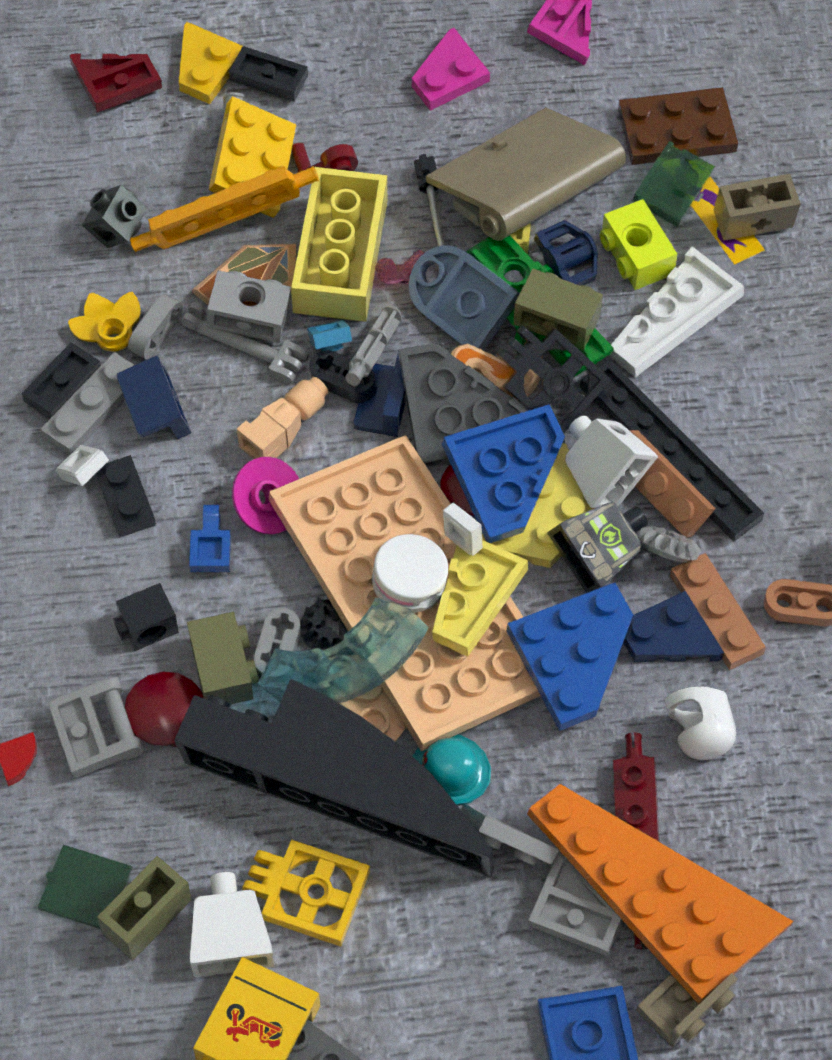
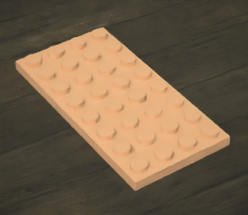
M406 435L269 492L271 505L421 751L427 749L437 740L451 738L541 696L506 631L508 623L523 618L511 597L508 598L468 657L433 641L432 631L440 600L425 611L403 613L389 608L377 597L372 585L374 561L380 547L389 539L399 535L414 534L432 540L444 552L448 562V569L456 548V544L445 536L443 510L450 505V502Z

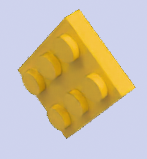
M232 96L226 103L208 190L217 193L229 188L233 184L242 183L263 175V173L269 170H276L283 166L288 170L296 124ZM281 204L264 210L261 213L274 218L280 211Z

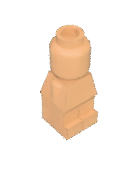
M312 377L310 380H301L285 394L284 398H280L264 407L254 421L242 423L237 428L239 448L253 459L259 457L277 458L291 446L301 427V420L310 419L324 406V397L328 395V389L325 384L316 377Z

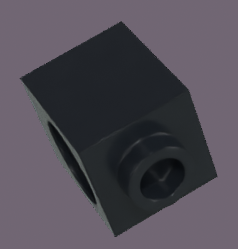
M160 583L116 601L119 616L113 618L115 627L121 640L129 638L134 651L179 633L176 614Z

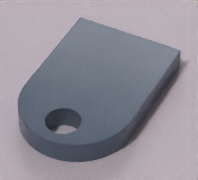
M450 245L437 246L426 251L416 261L409 278L411 300L422 314L460 344L468 343L483 351L515 308V302L520 292L469 253ZM437 264L439 266V275L435 281L428 283L426 271L431 265Z

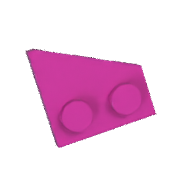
M546 0L529 24L527 33L585 66L590 56L589 35L591 32L590 11L592 9V0Z

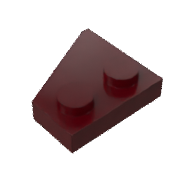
M81 53L69 55L71 65L97 113L162 88V80L148 54H129L126 56L102 54V59H82Z

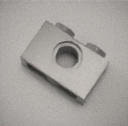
M218 270L207 308L206 327L280 343L290 304L291 287L273 279L259 280L247 277L245 274L237 271L224 272ZM245 301H253L257 303V305L246 306L242 303Z

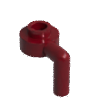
M303 143L292 145L291 152L298 173L312 168V166L314 168L320 167L354 171L358 166L355 150L347 144H339L326 149L320 156V162L312 166L305 145Z

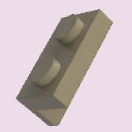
M731 973L698 1004L670 974L637 1006L636 1011L672 1048L682 1038L689 1043L706 1026L702 1019L712 1009L719 1014L735 998L736 995L731 990L738 978Z

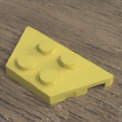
M565 443L561 445L524 532L490 543L528 560L531 564L551 568L562 556L547 532L567 519L594 509L587 503L565 462L566 454L569 452Z

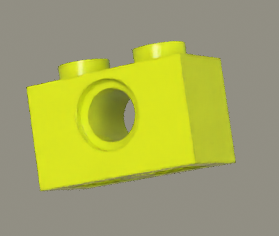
M642 199L604 214L602 230L599 232L600 240L604 249L611 251L615 257L616 265L622 278H628L634 290L667 278L676 266L677 252L645 201Z

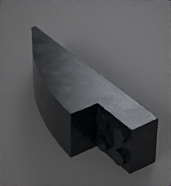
M291 678L272 723L268 722V717L257 711L246 709L245 713L231 709V705L219 697L208 695L204 699L194 695L174 740L185 764L491 878L494 871L493 850L425 767L398 743L360 715L332 698Z

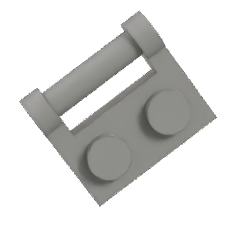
M117 678L104 679L48 702L71 773L75 778L120 760L134 759L144 752L140 738L134 736L120 697L123 692ZM100 700L106 703L119 742L109 746L93 703Z

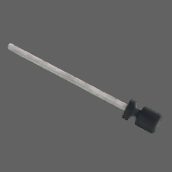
M421 154L419 159L414 160L416 177L419 180H423L418 183L420 192L427 193L437 245L442 246L445 245L434 193L439 188L426 182V175L437 170L434 156L427 157L426 154Z

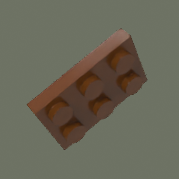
M723 87L619 100L618 111L632 165L737 152L738 140Z

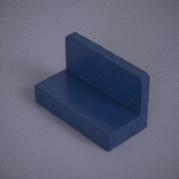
M397 354L395 366L374 364L372 371L376 378L377 391L370 400L358 403L354 418V429L398 437L406 405V395L399 356Z
M154 356L117 373L118 382L140 437H146L168 426L177 439L192 433L169 373L158 356Z

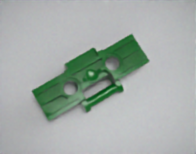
M510 235L500 241L488 237L465 251L518 292H521L532 269L554 274V270L549 265L542 266L538 261L534 262ZM516 270L520 272L524 279L520 282H510L504 275L508 271ZM514 308L507 317V320L516 329L514 338L524 346L526 340L517 333L519 326L514 325ZM594 328L585 349L577 348L594 364L614 352V348L596 328ZM530 331L540 341L545 338L544 335ZM548 350L561 366L571 356L565 350ZM582 366L575 376L585 371V367Z

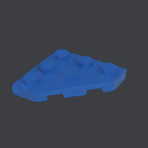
M550 404L443 438L442 446L477 522L481 524L482 534L488 543L521 534L525 530L565 438Z
M615 582L507 624L506 631L559 731L596 717L633 617L632 611Z

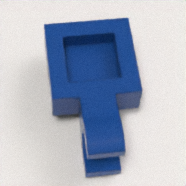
M203 505V530H191L190 572H230L231 533L230 530H220L221 514H219V505Z

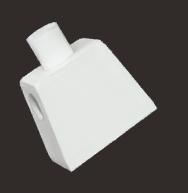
M581 416L575 419L569 427V431L577 441L566 454L565 462L591 508H597L612 501L619 506L658 458L654 451L617 421L604 419L591 421L587 416Z
M221 872L210 877L212 895L199 896L194 900L190 950L193 977L234 972L242 957L265 968L274 967L272 946L255 891H237L234 873Z

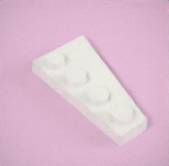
M691 247L685 254L683 263L678 268L674 267L667 276L665 285L658 293L654 292L647 300V307L640 315L633 317L611 344L614 352L610 354V357L634 377H637L743 297L744 286L694 247Z

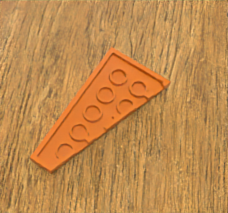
M561 784L528 810L527 815L698 1004L731 973L734 975L784 933L794 922Z

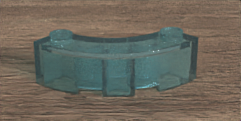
M375 598L363 618L350 631L344 634V641L326 650H321L319 647L305 651H287L275 648L258 685L279 702H281L290 678L332 698L338 703L352 700L376 688L401 668L421 643L429 627L410 608Z

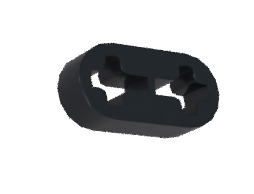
M330 350L321 351L311 358L309 363L311 376L320 379L329 392L356 403L366 402L376 394L377 382L372 369L367 377L362 378V380L366 381V384H358L354 388L345 378L350 370L349 363L351 358ZM331 366L334 367L335 372L326 370L324 374L321 373L322 368L329 369Z

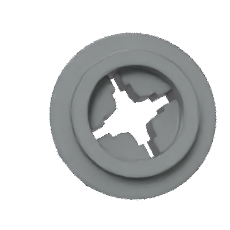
M653 525L643 527L638 536L647 550L677 562L687 563L689 560H697L701 551L694 540L663 527L658 528Z

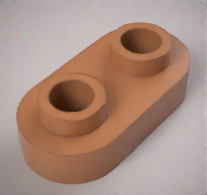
M790 579L776 580L766 590L764 608L768 615L778 621L824 627L831 626L832 585ZM783 600L788 602L790 606L782 607L777 602ZM817 606H826L829 609V611L821 612L818 610Z

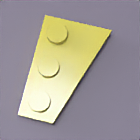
M482 540L483 548L474 556L469 555L456 544L454 556L451 558L448 569L449 575L444 592H442L432 631L433 641L467 657L528 571V560Z

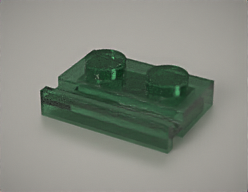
M669 141L634 194L632 201L636 202L643 199L652 213L678 227L708 181L715 166L685 149L679 150L673 146V142Z

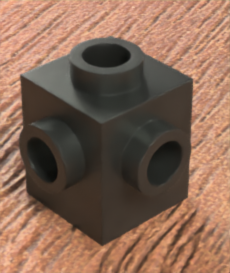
M122 185L108 190L102 189L92 198L90 202L92 208L82 226L106 248L129 242L130 238L140 230L142 226L140 220L147 207L137 199L134 192Z

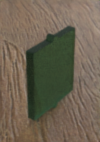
M63 845L53 871L46 874L48 883L38 904V909L101 929L97 916L125 889L132 866Z

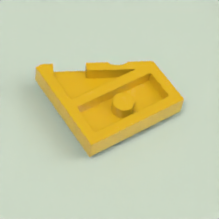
M186 22L183 31L179 72L180 92L211 104L229 79V70L237 58L242 45Z

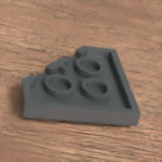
M438 343L398 350L414 446L424 463L448 459L442 446L444 437L526 412L524 404L503 392L493 382L472 367L465 365Z

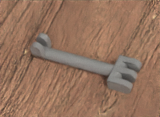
M192 302L188 309L189 313H185L181 320L182 326L271 363L268 368L269 377L286 384H292L296 377L294 373H298L302 367L300 361H305L309 355L306 348L287 340L284 341L280 350H276L240 334L206 327L205 308L198 302Z

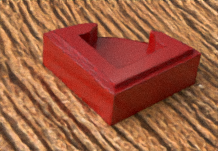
M34 732L0 744V764L8 787L23 779L36 757L37 742Z

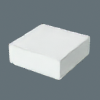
M80 445L55 471L63 481L83 486L109 459L102 450Z
M455 503L443 510L445 536L469 555L474 556L483 548L481 524Z

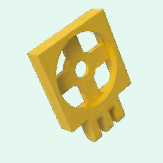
M292 839L284 858L266 851L257 850L254 860L259 864L268 866V869L251 865L248 875L262 881V884L245 880L242 890H253L256 897L267 900L261 913L263 920L341 947L369 876L370 865ZM318 861L314 874L308 875L305 878L289 873L301 864ZM335 866L341 869L348 877L352 886L351 893L332 887L330 879ZM312 885H320L324 889V895L319 899H313L308 895V889ZM281 890L300 896L302 904L297 917L288 915L283 910L280 902ZM325 905L344 910L341 919L331 925L323 927L313 923L318 909Z

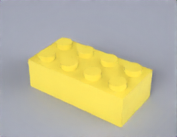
M315 167L319 181L311 183L291 286L293 313L366 322L388 202L387 175Z

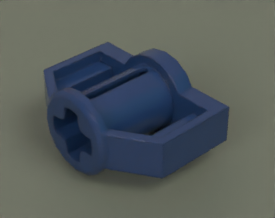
M563 220L535 234L534 240L543 254L545 264L549 265L554 270V274L560 279L577 285H586L595 280L598 250L588 232ZM566 234L575 237L557 247L550 244V241ZM588 260L591 262L590 268L571 277L566 271Z

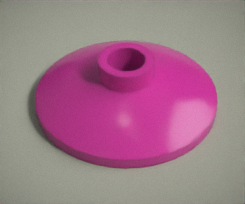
M274 457L255 458L243 465L235 476L232 486L233 505L241 521L253 531L261 534H277L287 530L269 501V492L298 480L299 477L287 463ZM259 491H262L265 495L264 504L259 499Z

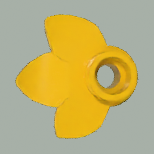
M91 292L84 305V316L68 320L70 330L75 337L82 341L97 342L99 347L106 351H120L128 346L132 335V327L141 317L140 303L133 292L124 294L115 304ZM112 334H118L116 337H109Z

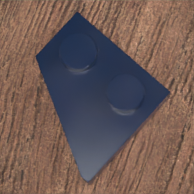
M686 591L634 614L623 642L634 662H654L658 659H665L669 662H685L686 657H709L710 662H717L723 658L724 651Z

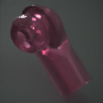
M416 250L404 264H395L393 259L390 258L380 259L375 266L378 279L385 284H408L413 266L425 252Z

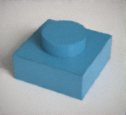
M344 320L307 328L310 343L315 349L321 348V351H336L344 347L343 343L352 341L350 327Z

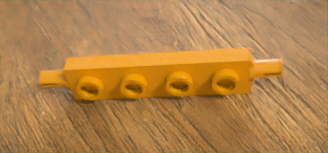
M283 166L276 170L266 171L263 175L245 182L233 184L229 188L212 195L200 197L194 202L176 209L166 210L160 215L148 219V232L130 238L132 248L135 252L152 245L167 249L298 198L300 196L299 188L319 181L317 171L312 166V168L293 174Z

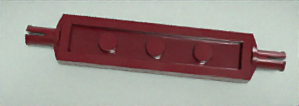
M634 732L635 747L633 748V737L631 733L625 735L626 757L613 760L615 816L660 842L655 758L642 754V734ZM634 934V948L643 950L642 941Z

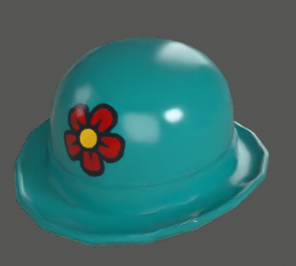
M462 735L437 740L423 751L417 747L412 756L434 776L456 805L468 804L484 794L490 784L491 765L486 753L476 742Z

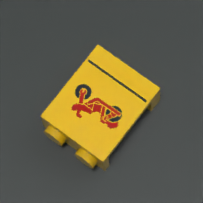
M242 957L193 1047L196 1060H287L307 1019L313 1022L320 1008L319 993Z

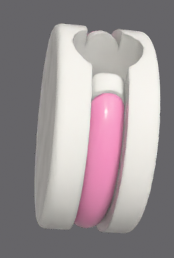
M414 534L393 537L386 541L376 554L372 573L373 589L377 597L393 610L403 613L425 611L434 606L440 600L442 592H444L448 576L447 558L442 549L426 537Z

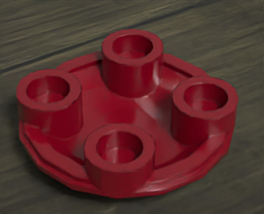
M162 671L147 675L133 686L126 697L125 711L134 735L151 745L177 747L174 740L194 695L203 698L202 691L192 679L180 673Z

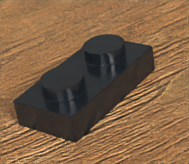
M242 46L229 70V80L294 102L308 77V66Z
M70 342L22 393L23 401L51 419L101 366L100 361Z
M131 455L108 462L95 473L119 538L156 526L154 514Z

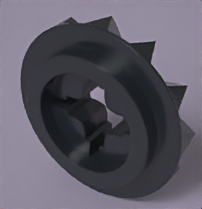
M318 597L315 604L305 608L304 615L300 620V631L303 640L312 650L323 655L349 652L357 646L342 620L339 622V636L331 627L323 628L325 626L326 614L333 621L341 620L329 599L321 600Z

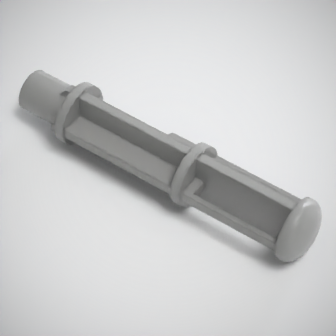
M394 306L384 307L373 327L367 333L366 338L349 363L350 370L345 378L350 385H358L362 378L370 374L383 349L387 346L391 336L402 321V313L398 308Z

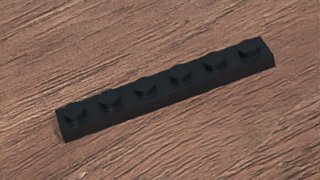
M610 359L598 367L611 381L593 401L613 421L622 424L629 431L638 430L716 508L709 518L733 542L763 520L764 512ZM588 375L584 376L580 381V388L585 393H587Z

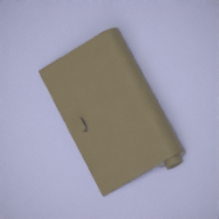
M545 107L426 175V182L479 207L482 231L492 239L500 241L622 168L626 161V155L621 143L616 138Z

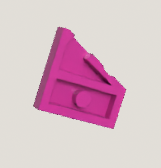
M451 28L412 77V88L431 111L490 82V72L456 29Z

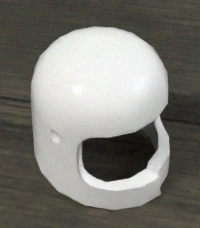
M689 687L678 690L664 699L668 716L679 722L685 730L678 736L677 741L687 756L698 760H709L722 756L732 748L736 739V727L729 700L724 691L710 687ZM686 701H693L699 705L701 712L681 711L676 709V707Z

